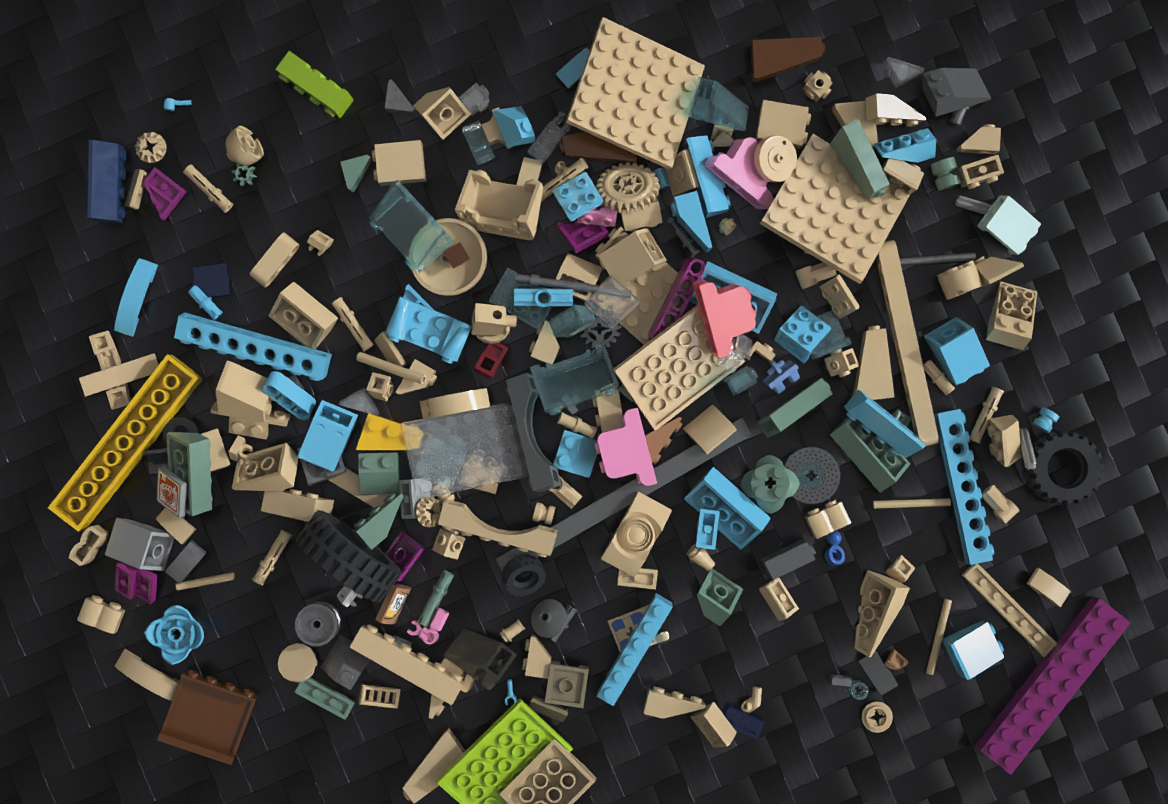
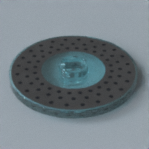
M804 447L792 453L785 462L784 467L795 473L800 483L797 492L792 496L797 501L805 504H818L826 501L836 492L840 483V468L835 458L826 450L818 447ZM810 470L817 474V477H813L812 481L809 480V477H806Z

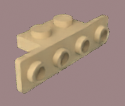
M217 401L211 408V413L218 414ZM271 410L270 415L266 416L264 423L229 416V433L267 439L269 424L287 426L291 414Z

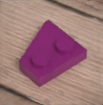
M155 167L143 182L153 204L159 212L160 218L164 221L187 192Z
M574 221V224L563 225V222L557 223L558 230L575 253L586 249L609 235L607 229L602 225H586L577 223V221Z

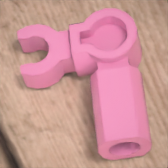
M437 608L429 624L430 628L422 627L417 620H413L412 624L416 625L417 630L408 629V634L419 635V638L426 644L435 643L439 638L438 631H441L449 612Z

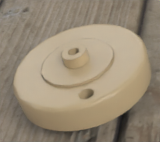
M781 135L768 136L759 142L754 153V164L758 174L764 180L775 183L785 181L794 172L797 164V154L790 140Z

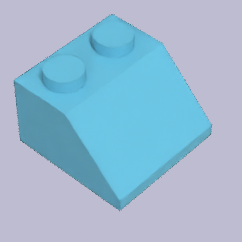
M564 430L554 465L558 469L590 478L597 456L594 445L597 440Z

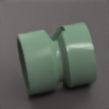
M954 157L930 165L932 174L937 176L935 183L938 191L962 183L960 174L955 171L957 164Z

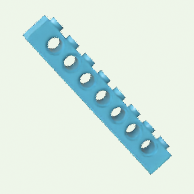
M183 313L178 316L174 338L180 339V342L184 344L194 343L202 349L211 348L217 350L220 354L227 355L229 353L235 355L237 359L254 360L255 364H268L273 369L289 370L291 374L298 376L303 374L315 381L323 380L327 376L332 356L330 353L189 313ZM195 328L200 331L201 336L195 334ZM213 333L218 335L219 341L214 340ZM231 339H235L237 341V347L231 343ZM250 344L256 347V352L250 349ZM268 349L274 351L275 357H271L268 354ZM286 354L293 357V362L287 360ZM309 360L312 363V367H307L304 361Z
M961 409L934 414L965 563L973 565L992 561L994 549L992 544H989L988 536H990V530L984 521L986 512L984 506H981L980 499L982 498V493L976 484L978 474L972 465L974 456L972 450H969L968 442H970V437L964 428V423H966L965 415L961 412ZM952 424L957 429L954 435L949 433V427ZM956 443L961 447L958 454H955L953 451V446ZM960 462L965 466L964 471L961 473L957 470V465ZM964 481H967L969 484L966 491L961 489V484ZM968 500H971L973 503L970 510H967L965 507V503ZM972 519H975L977 525L975 528L971 529L969 526V522ZM979 537L981 544L975 548L973 541Z

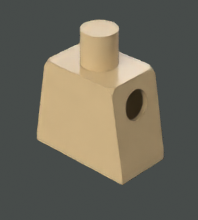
M475 303L472 314L471 335H501L505 327H516L517 317L516 315H506V307Z

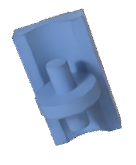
M772 360L769 362L772 368L767 371L769 376L762 381L779 394L786 388L782 383L784 379L788 378L793 383L800 378L797 371L799 368L791 360H788L786 363L781 360L777 364Z

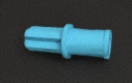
M194 286L189 290V294L200 305L199 308H203L213 320L223 313L211 301L212 298H208L198 286Z

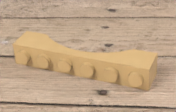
M449 499L443 502L438 525H442V528L445 530H460L463 535L472 536L474 534L480 536L481 540L498 541V544L507 547L513 545L520 551H534L536 555L541 557L551 556L558 530L542 525L522 531L497 529L478 519L466 504Z

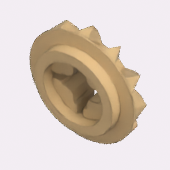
M154 132L144 133L138 138L135 145L136 154L141 160L148 163L158 162L166 153L165 140ZM147 141H149L152 145L156 144L153 147V153H151V151L145 150L148 147Z
M426 496L418 502L416 515L421 525L434 527L439 522L440 509L442 508L439 505V500L435 499L434 496ZM426 509L433 511V514H430Z
M874 701L867 704L864 710H862L861 719L868 730L879 733L890 727L893 716L891 709L886 704ZM875 709L879 715H885L878 719V724L875 719L869 718L875 715Z

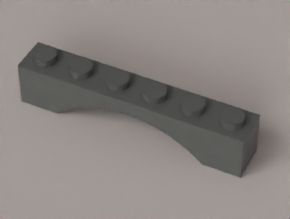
M525 373L507 379L506 392L511 399L512 404L510 408L515 415V428L520 436L521 441L519 445L524 452V465L529 472L530 478L528 481L533 491L542 492L561 486L557 467L543 455L537 445L533 432V409L539 394L534 375Z

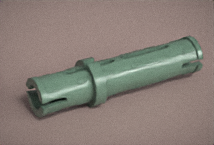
M446 570L442 571L437 584H434L432 588L433 591L417 620L418 623L426 627L429 626L441 599L448 592L447 588L454 577L453 574Z

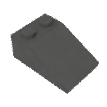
M939 68L923 73L922 90L935 117L991 100L977 69Z

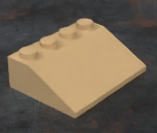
M553 739L499 795L508 804H573L596 781V777L557 740Z

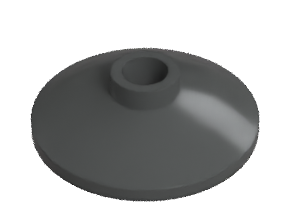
M546 599L538 603L531 615V624L534 631L539 636L545 638L557 636L564 629L567 620L564 606L553 599ZM547 614L548 618L544 621V617Z

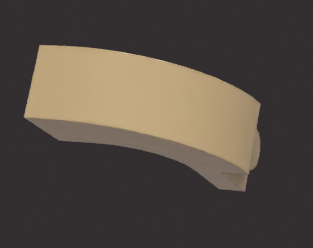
M487 388L420 401L423 420L488 408L490 403Z

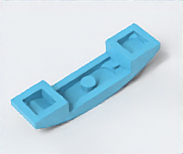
M138 259L123 292L114 331L134 336L139 321L137 317L149 283L153 281L158 267L157 264Z

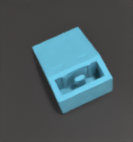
M322 400L297 458L334 472L357 423L358 415Z

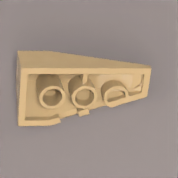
M867 571L860 588L862 601L861 606L858 608L860 621L856 628V650L867 657H872L902 608L910 589L909 587L895 579Z

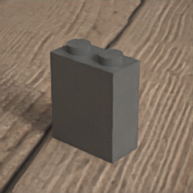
M801 539L760 560L768 576L774 580L814 561L813 555L816 552L811 543L809 544V542Z

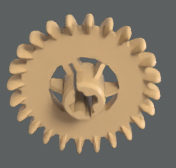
M620 163L618 167L612 166V170L607 169L605 173L600 175L596 185V189L602 197L605 207H608L611 203V210L613 211L618 206L619 213L625 207L627 214L630 207L636 213L637 205L644 210V202L650 206V199L653 202L655 201V196H658L660 188L655 173L651 172L650 168L644 169V165L637 166V163L632 165L630 163L625 165Z

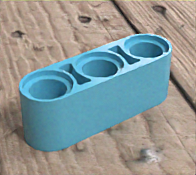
M273 371L263 386V392L295 417L301 420L309 419L316 405V400L280 372Z

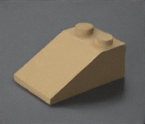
M287 443L246 454L248 456L247 461L242 460L240 457L237 460L232 489L280 491L294 487L299 458H297L298 454Z

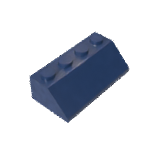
M89 140L87 218L99 223H122V219L125 217L123 199H125L126 192L123 187V180L126 179V171L123 168V164L126 160V151L119 144Z

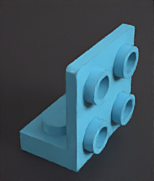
M586 172L552 190L559 206H562L570 221H574L604 204L602 197Z
M800 306L779 329L774 341L805 363L813 349L830 332L831 327L805 307Z

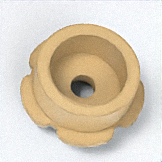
M725 218L720 222V233L728 235L735 229L736 223L733 222V218Z

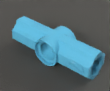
M514 288V306H573V289ZM545 292L549 295V299L546 302H541L538 299V295Z

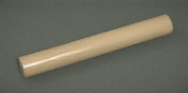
M231 572L184 581L180 584L176 583V589L178 591L234 580L235 577L234 573Z

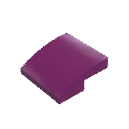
M118 563L116 565L115 591L130 600L136 595L151 605L156 600L157 575L148 570Z

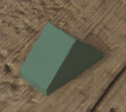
M368 155L341 161L347 188L353 193L372 162L371 157Z

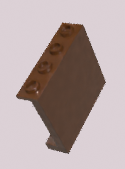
M193 670L183 671L157 741L232 765L258 695H255V692L249 689H237L236 685L225 682L223 684L217 682V679L211 676H206V678L199 676V673Z

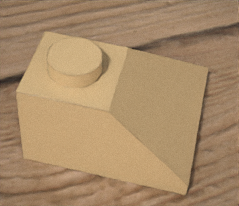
M449 87L426 93L413 105L421 117L442 139H445L471 115Z
M983 256L973 261L983 286L989 285L1024 267L1021 262L995 257L985 259Z

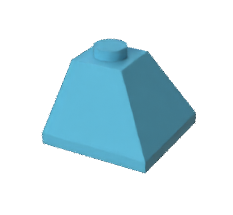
M521 106L493 111L507 147L535 142L532 126Z

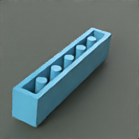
M655 593L600 685L597 697L614 706L673 607L672 602Z

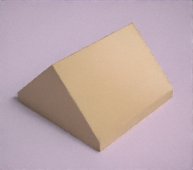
M714 702L691 716L713 748L728 747L737 733Z

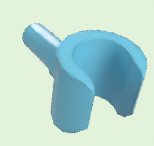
M167 98L164 101L163 107L165 110L174 111L175 105H192L191 100L178 101Z
M511 679L507 680L508 695L505 698L507 706L508 698H513L514 703L517 701L516 696L513 694Z

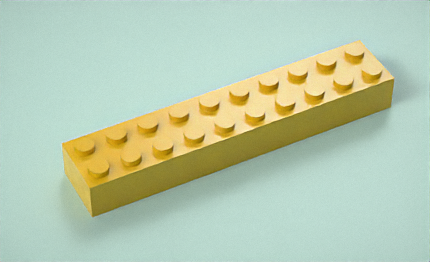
M167 354L53 500L48 509L78 532L86 530L144 456V451H147L162 433L165 425L173 419L203 378L175 356Z

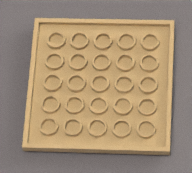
M603 17L597 28L565 123L667 169H671L705 65Z
M812 134L797 160L794 172L783 183L760 224L860 284L910 194L907 193L906 189L893 184L888 179L889 185L885 189L886 193L877 199L873 197L867 200L830 144Z

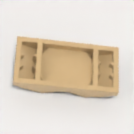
M638 491L601 559L635 577L645 562L654 542L662 532L672 510Z

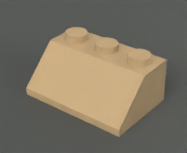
M295 282L280 292L269 314L271 319L304 346L316 349L338 319V317Z

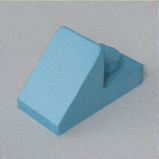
M700 509L696 527V548L715 550L720 511Z

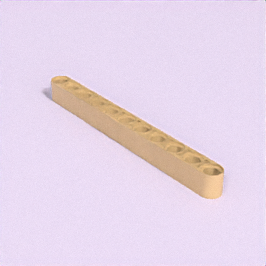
M886 241L879 250L876 261L909 412L912 418L913 430L926 446L939 443V437L895 241Z

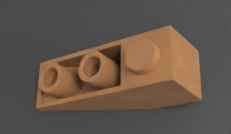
M677 417L656 431L654 430L645 435L652 464L656 465L661 457L659 452L662 448L666 449L672 441L669 437L673 432L677 433L682 426L680 422L681 417Z

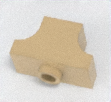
M493 113L491 120L482 124V128L490 146L496 143H502L506 146Z

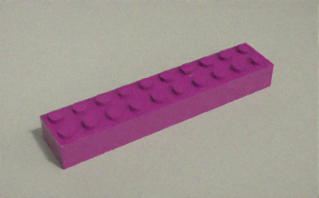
M1092 596L1058 639L1057 645L1043 658L976 743L975 747L1011 775L1126 630L1130 622L1102 599Z

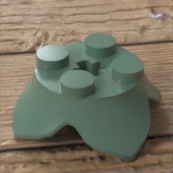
M772 455L761 458L757 462L756 467L747 472L741 481V488L744 493L754 498L758 506L770 514L781 509L785 499L793 496L800 485L795 473L786 469L782 461ZM768 478H772L776 482V485H773L771 489L768 488V485L765 486Z

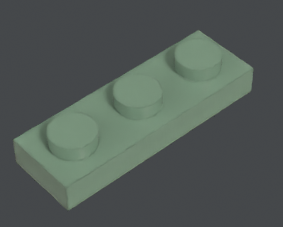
M311 677L306 681L300 682L295 690L296 694L346 720L356 702Z

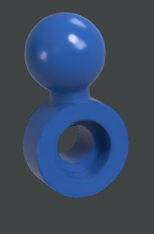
M836 530L826 535V540L830 547L825 551V559L832 566L842 564L845 560V553L838 546L842 537Z

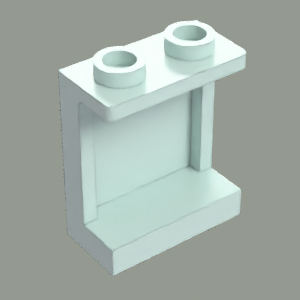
M999 195L977 227L982 231H988L1008 248L1007 252L1009 254L1019 255V253L1025 250L1030 238L1037 234L1041 223L1010 196Z

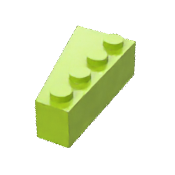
M289 51L276 68V71L280 74L278 77L287 84L289 81L295 85L294 89L300 94H308L310 96L309 100L315 105H323L326 108L324 111L333 118L335 115L341 118L354 101L349 92L341 89L332 80L329 79L327 81L322 73L316 69L312 70L309 64Z

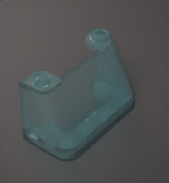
M398 180L390 186L369 216L371 219L369 224L376 231L380 229L406 257L405 263L411 270L416 268L419 273L454 242Z
M604 342L595 345L596 349L592 350V352L589 349L586 350L585 354L553 365L548 363L546 364L547 368H540L539 364L530 367L545 413L555 415L560 413L561 409L602 395L611 396L617 393L616 390L619 389V384Z

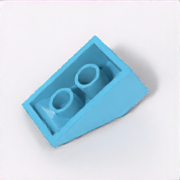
M697 191L674 197L670 206L672 216H676L678 223L705 253L709 252L712 244Z

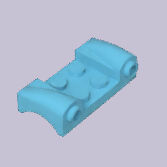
M399 296L385 333L388 334V339L395 342H399V339L406 340L443 356L441 360L452 364L453 361H458L472 326Z

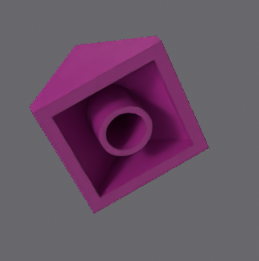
M403 531L400 532L386 551L389 558L401 570L402 574L398 581H401L426 549Z

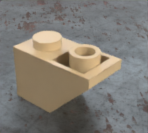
M545 321L544 324L540 323L536 332L539 337L537 342H532L529 352L532 353V358L553 365L559 351V345L549 322Z
M531 634V639L526 640L525 651L529 652L528 659L524 658L522 670H526V676L548 679L551 656L536 635Z

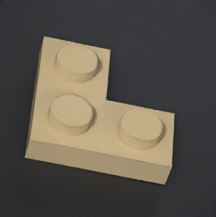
M640 568L636 576L633 577L619 569L617 585L656 589L658 570Z

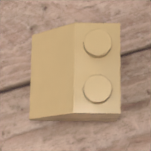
M886 158L882 165L886 177L893 184L906 189L908 194H912L918 189L924 175L920 171V167L915 164H908L904 160Z

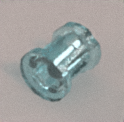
M852 680L851 687L848 686L849 693L855 699L863 700L867 697L868 687L862 681ZM857 686H858V687L860 688V690H861L860 693L856 692V689H855V688H856Z

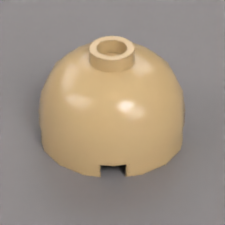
M238 126L227 136L225 142L227 156L231 161H235L238 164L251 165L260 160L264 152L259 140L256 139L254 141L250 136L253 133L243 126Z

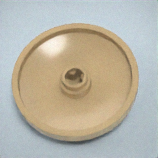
M444 218L427 224L418 232L410 249V265L416 279L427 290L444 296L459 295L470 290L481 279L487 264V251L482 237L472 226L457 219ZM461 242L470 260L453 269L444 251Z

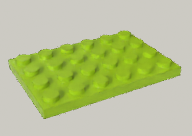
M519 698L436 779V782L460 804H508L499 794L553 739L557 740L569 752L573 748Z

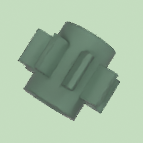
M237 163L236 166L238 168L236 171H232L236 176L233 180H241V186H244L245 182L252 185L251 180L257 178L256 175H253L255 167L248 168L249 165L241 166ZM243 170L248 171L246 173V178L241 177L243 175Z

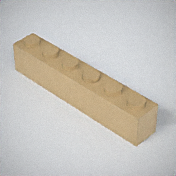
M370 624L361 626L350 646L351 649L450 705L453 704L465 683L462 680V676L455 672L451 674L445 671L446 668L437 662L435 664L429 662V658L424 654H415L411 651V647L403 643L399 645L394 642L395 639L388 634L383 636L377 632L378 629Z

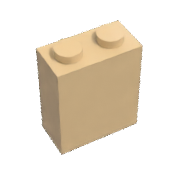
M763 100L755 139L760 142L768 136L781 135L790 140L794 148L800 149L807 142L808 132H805L806 125H809L811 114L808 113L809 107Z
M421 140L374 144L375 150H372L373 162H376L377 169H374V179L378 181L380 186L426 181Z

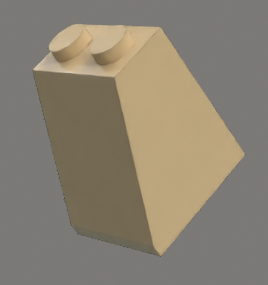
M648 228L633 232L598 255L601 266L608 271L610 281L618 289L667 261Z
M227 361L216 388L218 414L264 423L266 416H269L271 413V402L274 401L263 392V386L267 378L231 361Z

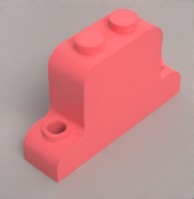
M695 281L692 285L710 350L713 356L720 359L731 352V338L749 332L755 327L756 313L751 307V294L748 289L736 284L716 289L713 282Z

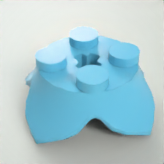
M179 605L167 608L164 616L150 623L144 632L147 640L153 646L161 648L164 660L171 665L183 661L189 652L199 647L204 640L202 626L191 616L187 609ZM177 629L181 632L179 638L174 634V631Z

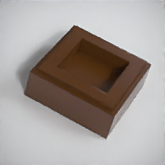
M461 242L444 251L453 269L470 260Z

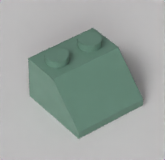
M398 453L358 454L361 495L399 493Z

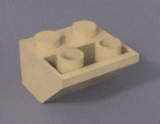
M568 253L556 280L596 285L603 267ZM573 290V297L589 303L592 292Z
M1013 415L991 418L990 426H988V434L992 440V443L989 445L991 455H994L997 461H1000L1004 467H1008L1022 457L1019 422Z

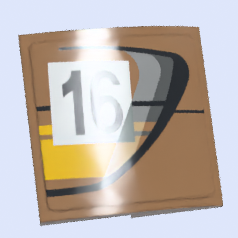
M401 584L393 585L388 591L375 620L383 624H395L411 587Z

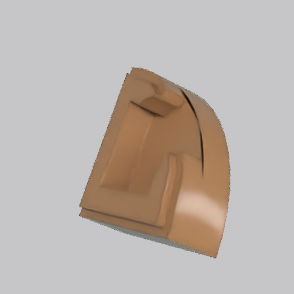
M894 649L890 652L884 665L890 669L899 670L909 662Z

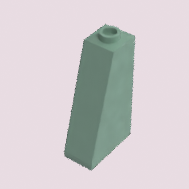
M856 119L842 126L830 143V146L867 200L873 197L876 199L886 193L885 189L888 187L889 181L859 120Z
M822 378L813 382L756 423L767 438L781 432L832 395L829 384Z

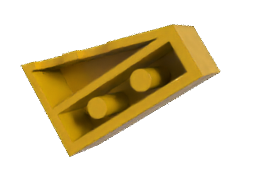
M368 413L356 450H420L425 431Z

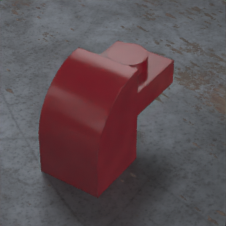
M500 343L488 344L485 352L483 351L474 372L492 380L508 351V347Z

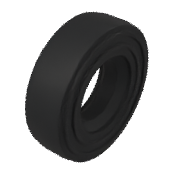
M185 417L171 419L163 429L165 444L167 445V433L174 432L178 427H184L188 433H198L195 423Z

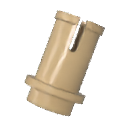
M518 619L505 630L503 628L500 634L506 642L509 640L511 642L512 638L525 630V628Z

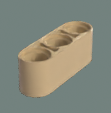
M285 232L282 233L252 269L250 276L263 287H267L295 254L300 244Z

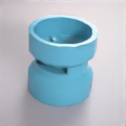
M1042 407L1039 412L1040 416L1032 424L1041 431L1050 433L1052 423L1057 422L1059 416L1053 411Z

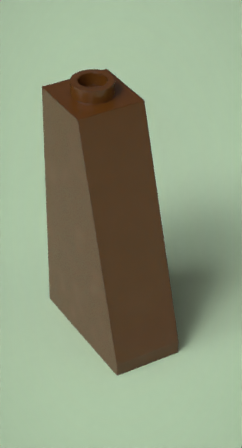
M822 37L752 40L750 45L752 83L819 61L822 54H825V43H822Z
M588 132L562 136V142H559L561 154L565 153L566 159L579 160L582 158L589 161L624 164L637 163L636 154Z

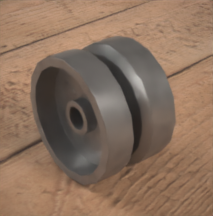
M316 601L305 606L298 613L295 620V631L298 637L310 646L327 644L339 633L341 628V616L338 609L326 601Z

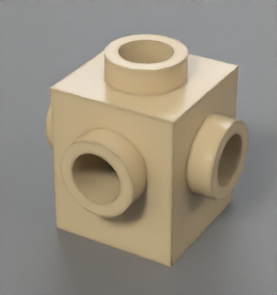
M819 70L815 74L811 72L804 80L806 85L802 90L805 91L807 97L817 102L821 97L824 99L831 92L829 88L832 85L831 78L825 72L821 73Z
M840 348L830 352L831 356L824 359L831 377L838 374L839 377L851 374V369L859 366L853 348L843 352Z
M440 528L432 550L443 556L458 559L465 537L459 535L460 531L456 529L449 531Z

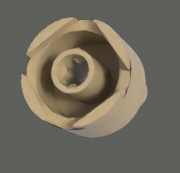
M973 260L937 275L947 300L983 286Z

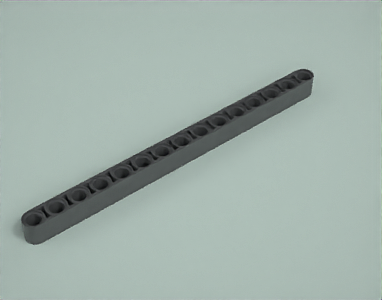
M740 418L732 424L737 431L709 454H706L696 443L654 467L657 484L646 486L642 483L639 484L637 478L549 527L558 530L554 548L630 505L638 491L648 495L752 435L744 419ZM514 547L497 557L495 561L500 570L503 571V567L507 562L515 557L527 554L534 555L536 558L539 556L534 551L528 550V552H524Z

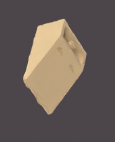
M1000 282L988 323L986 340L1023 350L1032 339L1037 291Z

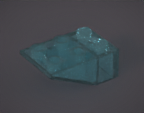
M698 77L689 117L711 122L715 125L727 126L734 130L745 131L749 107L718 81Z
M507 268L488 302L493 305L506 307V313L516 315L517 319L539 330L552 306H514V288L540 289L542 287L539 285L538 287L530 286L529 283L515 282L516 274L518 273ZM542 292L538 295V299L541 302H546L549 299V295Z

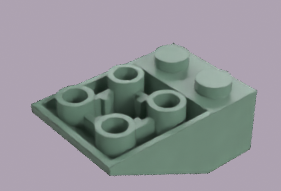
M391 493L383 500L385 503L382 506H376L369 512L370 516L367 519L362 518L353 525L355 529L352 532L366 549L372 550L387 537L404 496L402 493Z

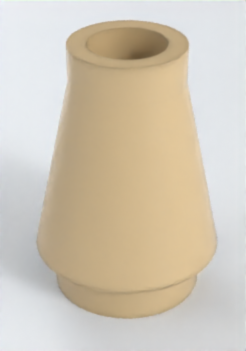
M694 544L687 551L689 559L703 567L706 571H709L715 565V562L710 558L705 549L696 548Z

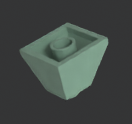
M713 568L709 570L697 593V597L704 616L721 626L731 615L743 589Z

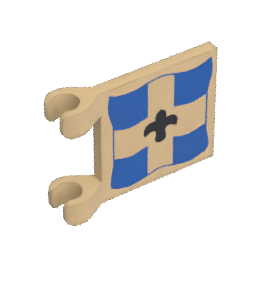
M648 605L608 620L620 652ZM668 631L657 634L650 646L668 640Z

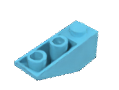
M927 128L875 143L874 147L882 157L918 163L935 158L936 138Z

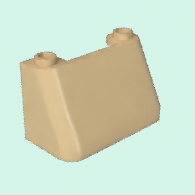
M469 170L455 211L461 221L469 224L476 231L533 240L537 229L543 186L541 182L535 179L526 181L524 187L494 182L482 170Z

